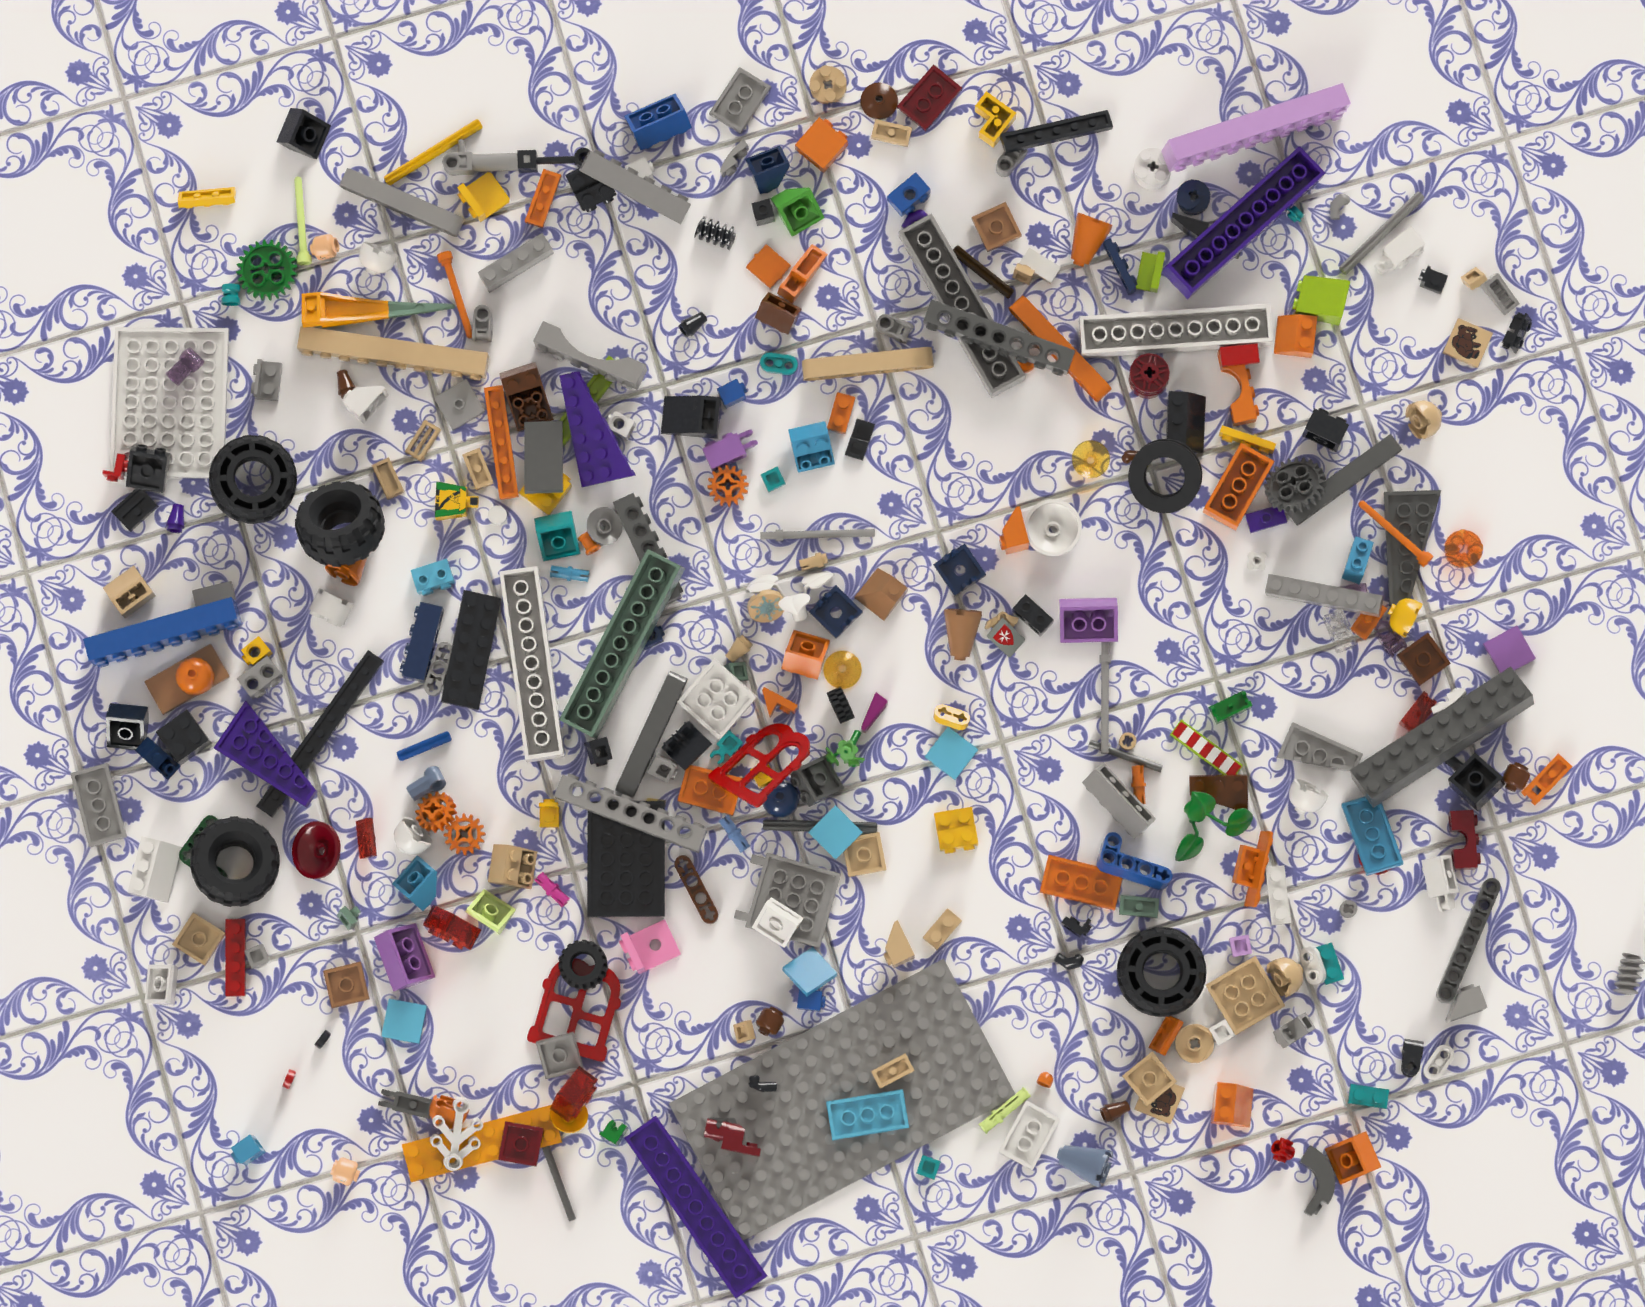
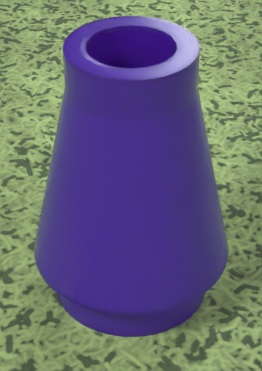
M173 504L166 523L167 531L182 533V529L185 528L183 505Z

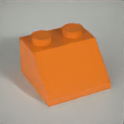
M1302 314L1278 316L1274 354L1312 358L1317 316Z
M1020 506L1015 508L1002 529V535L999 536L1001 550H1005L1006 555L1028 550L1029 540Z
M793 630L785 650L781 669L818 680L830 640Z
M1366 1131L1325 1148L1340 1185L1381 1168V1164Z

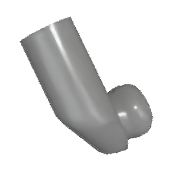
M1339 194L1330 203L1331 220L1340 219V208L1343 205H1348L1350 202L1348 195Z

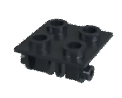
M690 721L684 722V725L679 730H676V733L672 734V737L666 742H663L664 745L661 747L684 771L712 745Z

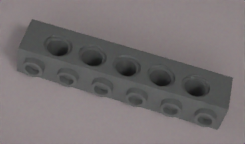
M631 493L614 501L613 505L640 563L645 555L644 548L647 545L654 547L653 552L668 558L664 548L659 549L657 541L660 540L656 531H651L649 527L651 520L648 514H643L641 507L644 506L640 497H635L634 493ZM631 511L638 512V517L632 520L628 518V514ZM639 528L646 529V534L642 537L636 535V531ZM679 582L667 605L682 598L680 593L683 592V589Z

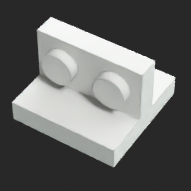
M771 897L765 903L752 928L785 948L801 924L803 917Z

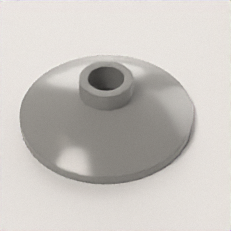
M599 507L589 514L586 524L587 531L595 542L601 545H609L619 539L622 533V522L614 510L608 507ZM600 524L603 525V527H604L603 530H601Z

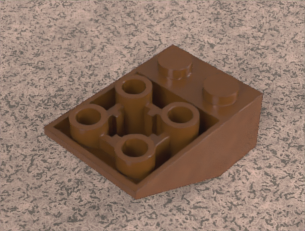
M536 362L499 373L517 431L524 430V422L554 420Z

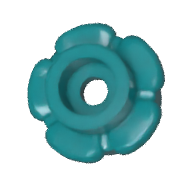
M1296 206L1288 209L1289 213L1287 216L1294 223L1296 221L1301 222L1304 214Z

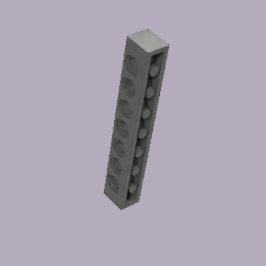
M932 299L923 320V325H926V328L931 331L940 330L948 337L954 338L957 336L962 338V341L972 344L974 342L980 344L982 349L989 351L994 349L1002 356L1008 357L1010 355L1016 357V360L1021 363H1033L1034 367L1041 370L1045 368L1050 369L1053 374L1058 376L1068 374L1075 355V350ZM942 316H947L950 321L947 324H942L939 319ZM963 322L968 325V328L960 330L957 325ZM978 329H983L986 334L979 337L975 332ZM1000 335L1004 338V341L996 343L993 338ZM1019 342L1022 347L1016 350L1012 348L1011 344ZM1037 348L1040 351L1039 355L1032 356L1029 353L1030 349ZM1053 354L1057 356L1058 360L1050 362L1047 357Z

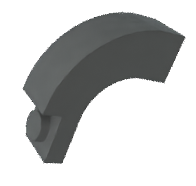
M1310 1145L1299 1161L1300 1164L1314 1174L1317 1180L1316 1193L1304 1210V1213L1308 1216L1318 1214L1322 1208L1321 1201L1328 1205L1335 1190V1176L1330 1162L1319 1150Z

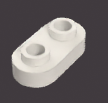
M1312 946L1303 948L1300 951L1299 958L1306 980L1312 985L1323 983L1326 979V971L1318 949ZM1307 953L1310 955L1309 960L1306 958ZM1313 972L1316 974V978H1313Z
M1449 1045L1437 1047L1425 1064L1423 1074L1427 1079L1432 1081L1439 1079L1452 1062L1454 1051ZM1442 1051H1445L1447 1053L1446 1058H1442L1440 1056V1053ZM1431 1067H1434L1436 1069L1435 1074H1431L1429 1072V1069Z

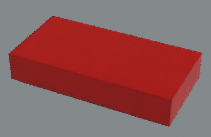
M1258 343L1219 348L1221 367L1260 363Z

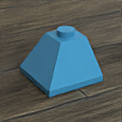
M417 855L392 885L424 911L436 897L437 871Z

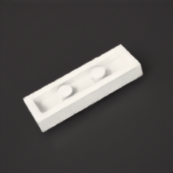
M1284 865L1266 867L1265 876L1271 926L1291 924Z

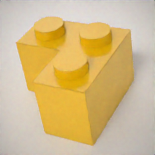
M987 91L975 105V112L987 120L979 131V138L994 148L1000 141V134L1007 132L1016 120L1017 115L1015 111Z

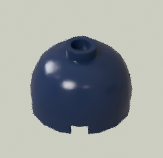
M784 779L767 796L763 807L769 815L776 818H785L797 810L800 800L799 792L791 782Z

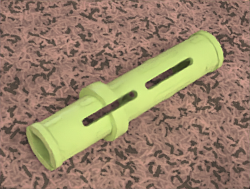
M1022 1087L1020 1091L997 1110H992V1114L978 1125L987 1134L998 1123L1004 1122L1003 1119L1030 1098L1031 1095Z

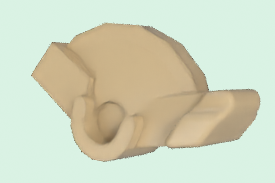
M1002 611L996 617L988 620L985 623L984 629L994 628L1002 618L1014 627L1019 618Z

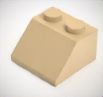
M898 920L893 924L885 947L886 953H884L888 966L892 964L893 968L915 958Z

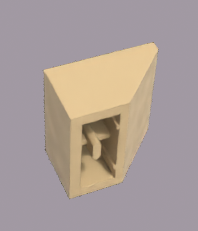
M134 565L103 587L112 603L124 618H127L156 597Z
M493 844L488 882L502 886L532 889L537 851L512 845Z

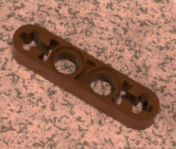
M686 855L678 856L674 862L675 868L696 909L705 923L714 924L719 917L718 911L692 861ZM681 859L684 862L688 861L686 866L689 871L693 869V872L687 873L684 877L682 876L685 873L684 869L678 867ZM689 876H695L698 880L697 884L693 887L687 885L686 881ZM698 893H704L707 897L706 901L702 904L697 903L695 900ZM708 903H711V906H708V909L710 910V912H715V914L713 915L714 919H705V916L707 915L705 909L700 911L699 908L705 907L706 905H708Z

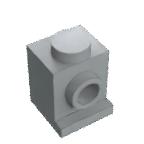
M657 752L647 773L668 783L670 779L674 780L679 770L676 769V762ZM661 765H666L668 769L663 770L661 768Z

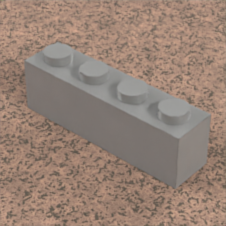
M543 233L480 270L478 274L490 293L553 255L554 252Z
M1105 763L1098 766L1082 782L1087 791L1096 797L1099 803L1109 811L1112 817L1134 839L1156 820L1150 811Z

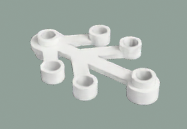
M458 1097L453 1101V1108L456 1111L453 1132L445 1124L442 1116L436 1115L432 1120L433 1125L439 1128L451 1142V1149L449 1151L442 1143L440 1135L433 1134L430 1137V1143L444 1156L443 1164L450 1171L458 1170L463 1164V1158L481 1145L480 1140L473 1136L469 1138L468 1145L459 1151V1145L464 1140L483 1128L481 1119L474 1118L471 1120L470 1126L461 1132L463 1115L470 1107L464 1097ZM463 1102L461 1107H457V1104ZM441 1119V1124H435L436 1120ZM475 1122H480L478 1127H474ZM439 1138L438 1143H433V1140ZM476 1140L477 1144L472 1146V1141ZM451 1158H456L454 1163H450Z

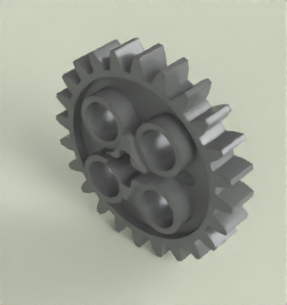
M1295 457L1294 462L1288 459L1287 464H1284L1281 461L1280 468L1274 466L1275 472L1269 471L1270 477L1266 478L1267 484H1264L1266 489L1264 492L1268 502L1272 504L1273 508L1277 507L1279 512L1284 509L1286 514L1290 510L1295 514L1296 510L1299 509L1302 513L1304 507L1310 510V504L1317 505L1315 500H1321L1320 494L1325 493L1324 487L1327 486L1325 482L1326 477L1322 468H1319L1318 463L1313 464L1312 459L1307 462L1305 457L1301 461Z

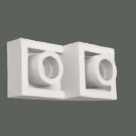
M1465 687L1451 690L1450 693L1446 694L1448 701L1438 702L1431 707L1433 716L1467 695Z

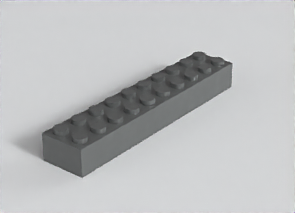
M1510 666L1350 769L1352 780L1374 808L1534 705L1533 694Z

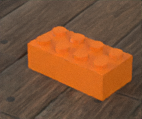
M1241 443L1206 503L1203 513L1236 531L1275 461Z

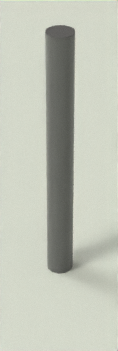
M1090 739L1088 747L1101 751V743ZM1109 746L1108 754L1138 765H1144L1146 768L1161 773L1163 765Z
M550 1146L542 1148L567 1218L569 1222L576 1219Z

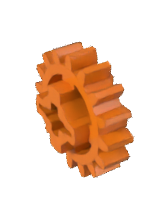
M726 465L725 470L718 467V473L712 472L714 478H708V481L712 483L707 486L709 490H712L709 493L710 497L715 496V503L720 500L721 506L727 503L728 507H731V502L738 505V499L744 500L742 494H748V491L744 489L749 487V483L744 482L747 476H741V469L736 472V466L729 469L728 465ZM731 474L736 476L740 481L734 480L731 477ZM722 475H724V478L721 481L717 482V480ZM727 482H730V485H732L729 490H726L725 487ZM740 490L737 495L732 497L735 491ZM717 491L724 493L725 498L720 496Z
M436 791L435 796L429 793V798L423 797V803L417 804L420 809L415 810V813L418 815L416 820L427 832L432 830L434 833H437L438 829L444 831L445 825L450 827L449 821H455L452 815L457 814V811L454 809L457 806L453 802L454 800L447 796L445 792L440 794Z
M465 813L462 814V818L455 815L456 820L449 821L450 827L445 826V829L448 831V833L443 834L444 837L448 838L445 843L446 845L451 844L449 848L451 851L456 848L457 855L461 851H463L464 856H467V851L474 854V848L480 850L481 848L478 844L485 842L481 839V836L486 835L485 832H481L484 825L478 826L480 820L477 818L473 821V815H470L469 818L466 817ZM462 822H469V823H470V824H468L467 826H460V825H459V823H462ZM453 829L456 831V837L454 838V841L452 839ZM475 829H477L476 840L473 838V832L475 831ZM462 831H464V832H467V831H468L467 834L469 835V837H468V838L463 837V838L461 839V837H462L461 832H462ZM463 843L470 844L468 847H460Z

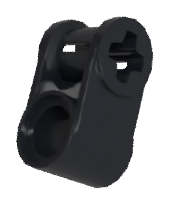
M1404 1039L1401 1072L1405 1077H1414L1419 1072L1424 1041ZM1409 1063L1415 1068L1412 1072H1409V1069L1405 1067Z

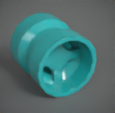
M232 283L223 284L221 304L225 306L240 305L239 292H241V286Z

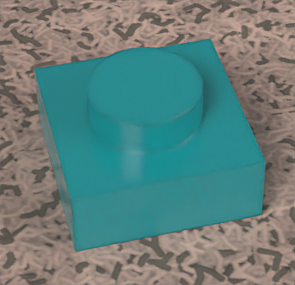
M778 466L760 474L768 492L786 485Z
M922 1155L916 1174L935 1180L941 1161Z

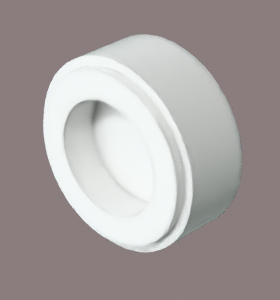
M493 506L488 511V519L494 525H502L507 520V512L502 506Z

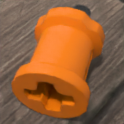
M588 531L577 538L583 544L587 556L601 548V545L597 544L590 537Z

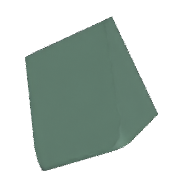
M745 662L723 665L741 682L749 680Z

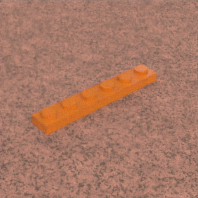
M503 385L484 388L499 498L500 500L517 498L519 493Z

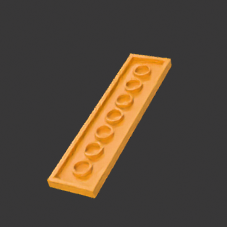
M552 1105L484 1122L481 1130L474 1132L459 1145L460 1151L468 1145L469 1138L473 1136L477 1137L481 1142L478 1149L471 1151L463 1158V1164L458 1170L498 1160L505 1121L544 1128L541 1148L562 1143L560 1131L550 1120V1108ZM439 1134L442 1138V1143L450 1151L451 1142L444 1134ZM430 1137L402 1144L411 1182L453 1172L444 1166V1156L437 1147L432 1146ZM439 1138L433 1140V1143L439 1142ZM472 1141L471 1145L475 1146L477 1141ZM456 1158L450 1159V1163H454L456 1161Z

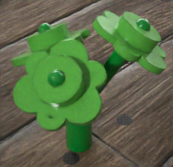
M855 730L850 740L847 742L840 740L834 754L826 747L827 754L825 756L830 764L835 763L836 766H839L836 756L840 754L844 764H848L849 767L860 766V763H863L865 758H858L855 754L858 752L856 743L862 733L859 730Z

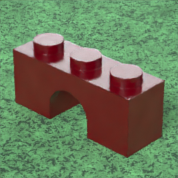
M1474 810L1450 811L1448 813L1449 831L1461 833L1466 840L1464 848L1451 851L1454 870H1475L1478 868V864H1481L1480 853H1477L1476 845H1479V834H1475V826H1478L1477 814H1474Z

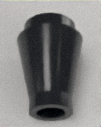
M699 312L682 320L678 327L685 337L693 336L707 321V317L703 312Z

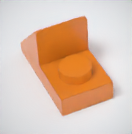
M766 687L762 689L770 718L777 706H780L779 710L786 714H790V712L795 714L798 709L797 704Z

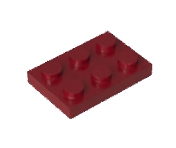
M933 64L897 105V108L926 132L962 91V87Z

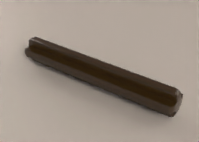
M959 245L954 247L953 251L962 263L1009 299L1013 295L1014 289Z

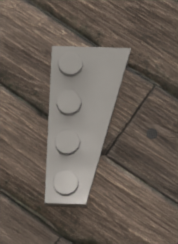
M1292 722L1276 758L1350 771V769L1359 764L1363 753Z

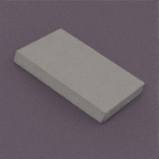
M739 67L709 112V115L741 134L770 91L771 86Z

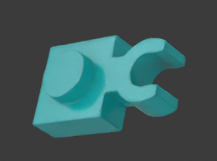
M728 730L716 744L720 749L714 750L710 754V758L712 759L715 755H720L721 759L717 764L721 765L725 760L724 756L727 754L729 757H732L743 745V742Z

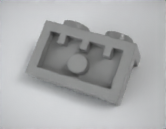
M257 359V364L253 366V375H256L255 382L251 384V394L254 395L255 399L279 401L282 363Z

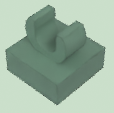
M344 906L339 910L337 917L349 931L355 927L358 921L356 918L361 911L357 906L351 910Z

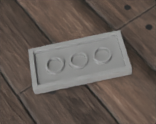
M105 763L70 773L89 847L126 838L127 834L109 764Z

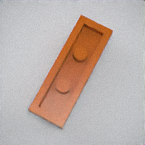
M543 169L525 218V223L543 229L562 177L561 174Z

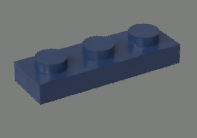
M1111 238L1105 240L1103 247L1128 295L1136 292L1137 281L1133 275L1130 276L1127 269H1129V266L1124 258L1121 259L1117 243L1112 242Z

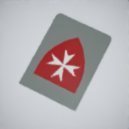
M1004 618L987 634V637L1008 657H1011L1025 641V638Z

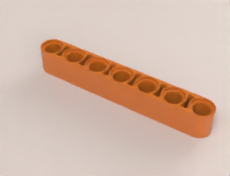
M1022 295L1008 308L1011 314L1031 335L1075 350L1068 373L1093 400L1099 402L1112 390L1100 374L1025 296ZM1051 354V356L1057 361V356Z

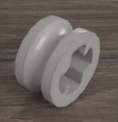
M1351 900L1344 901L1339 908L1340 914L1345 918L1353 917L1357 913L1356 903ZM1345 904L1347 906H1353L1352 914H1350L1349 912L1345 913L1343 911L1345 909L1343 907Z

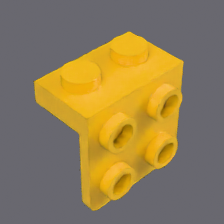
M491 172L485 173L468 186L462 183L457 187L459 191L457 196L463 204L465 202L470 207L468 209L469 213L473 218L477 217L480 223L510 202V198Z

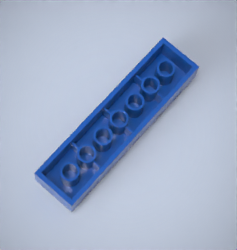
M232 597L87 637L83 641L88 660L94 666L102 668L108 666L109 662L112 661L117 663L124 662L130 656L141 657L151 650L159 652L169 645H172V647L180 646L183 644V641H198L204 635L216 636L222 630L233 631L243 624L237 603Z

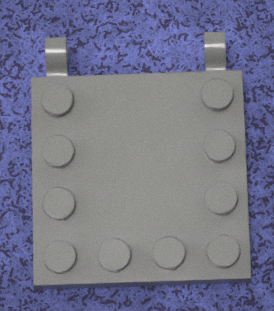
M767 853L765 858L752 854L750 863L763 866L750 912L746 913L736 910L734 918L747 921L745 927L755 930L752 928L765 903L772 897L803 917L801 924L790 940L820 949L841 874L771 853Z

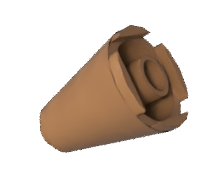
M944 609L950 656H954V660L965 661L966 657H970L981 621L982 611Z

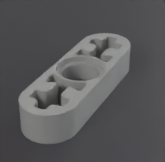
M441 642L436 647L424 683V690L429 696H437L441 693L450 653H446L444 656V660H447V663L436 659L437 657L441 659L442 652L440 649H444L445 646H447L451 653L452 645L448 642ZM442 664L444 672L442 674H435L433 671L435 665ZM431 675H433L435 678H441V681L436 680L435 685L438 687V689L433 690V692H430V688L428 687V685H432L434 681L433 678H430Z

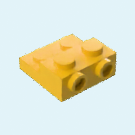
M563 473V492L525 494L524 486L518 493L545 514L551 515L571 489L572 484L569 482L571 479Z
M972 807L934 813L940 852L944 851L945 854L955 853L956 849L963 848L964 851L975 849V846L978 845V838Z

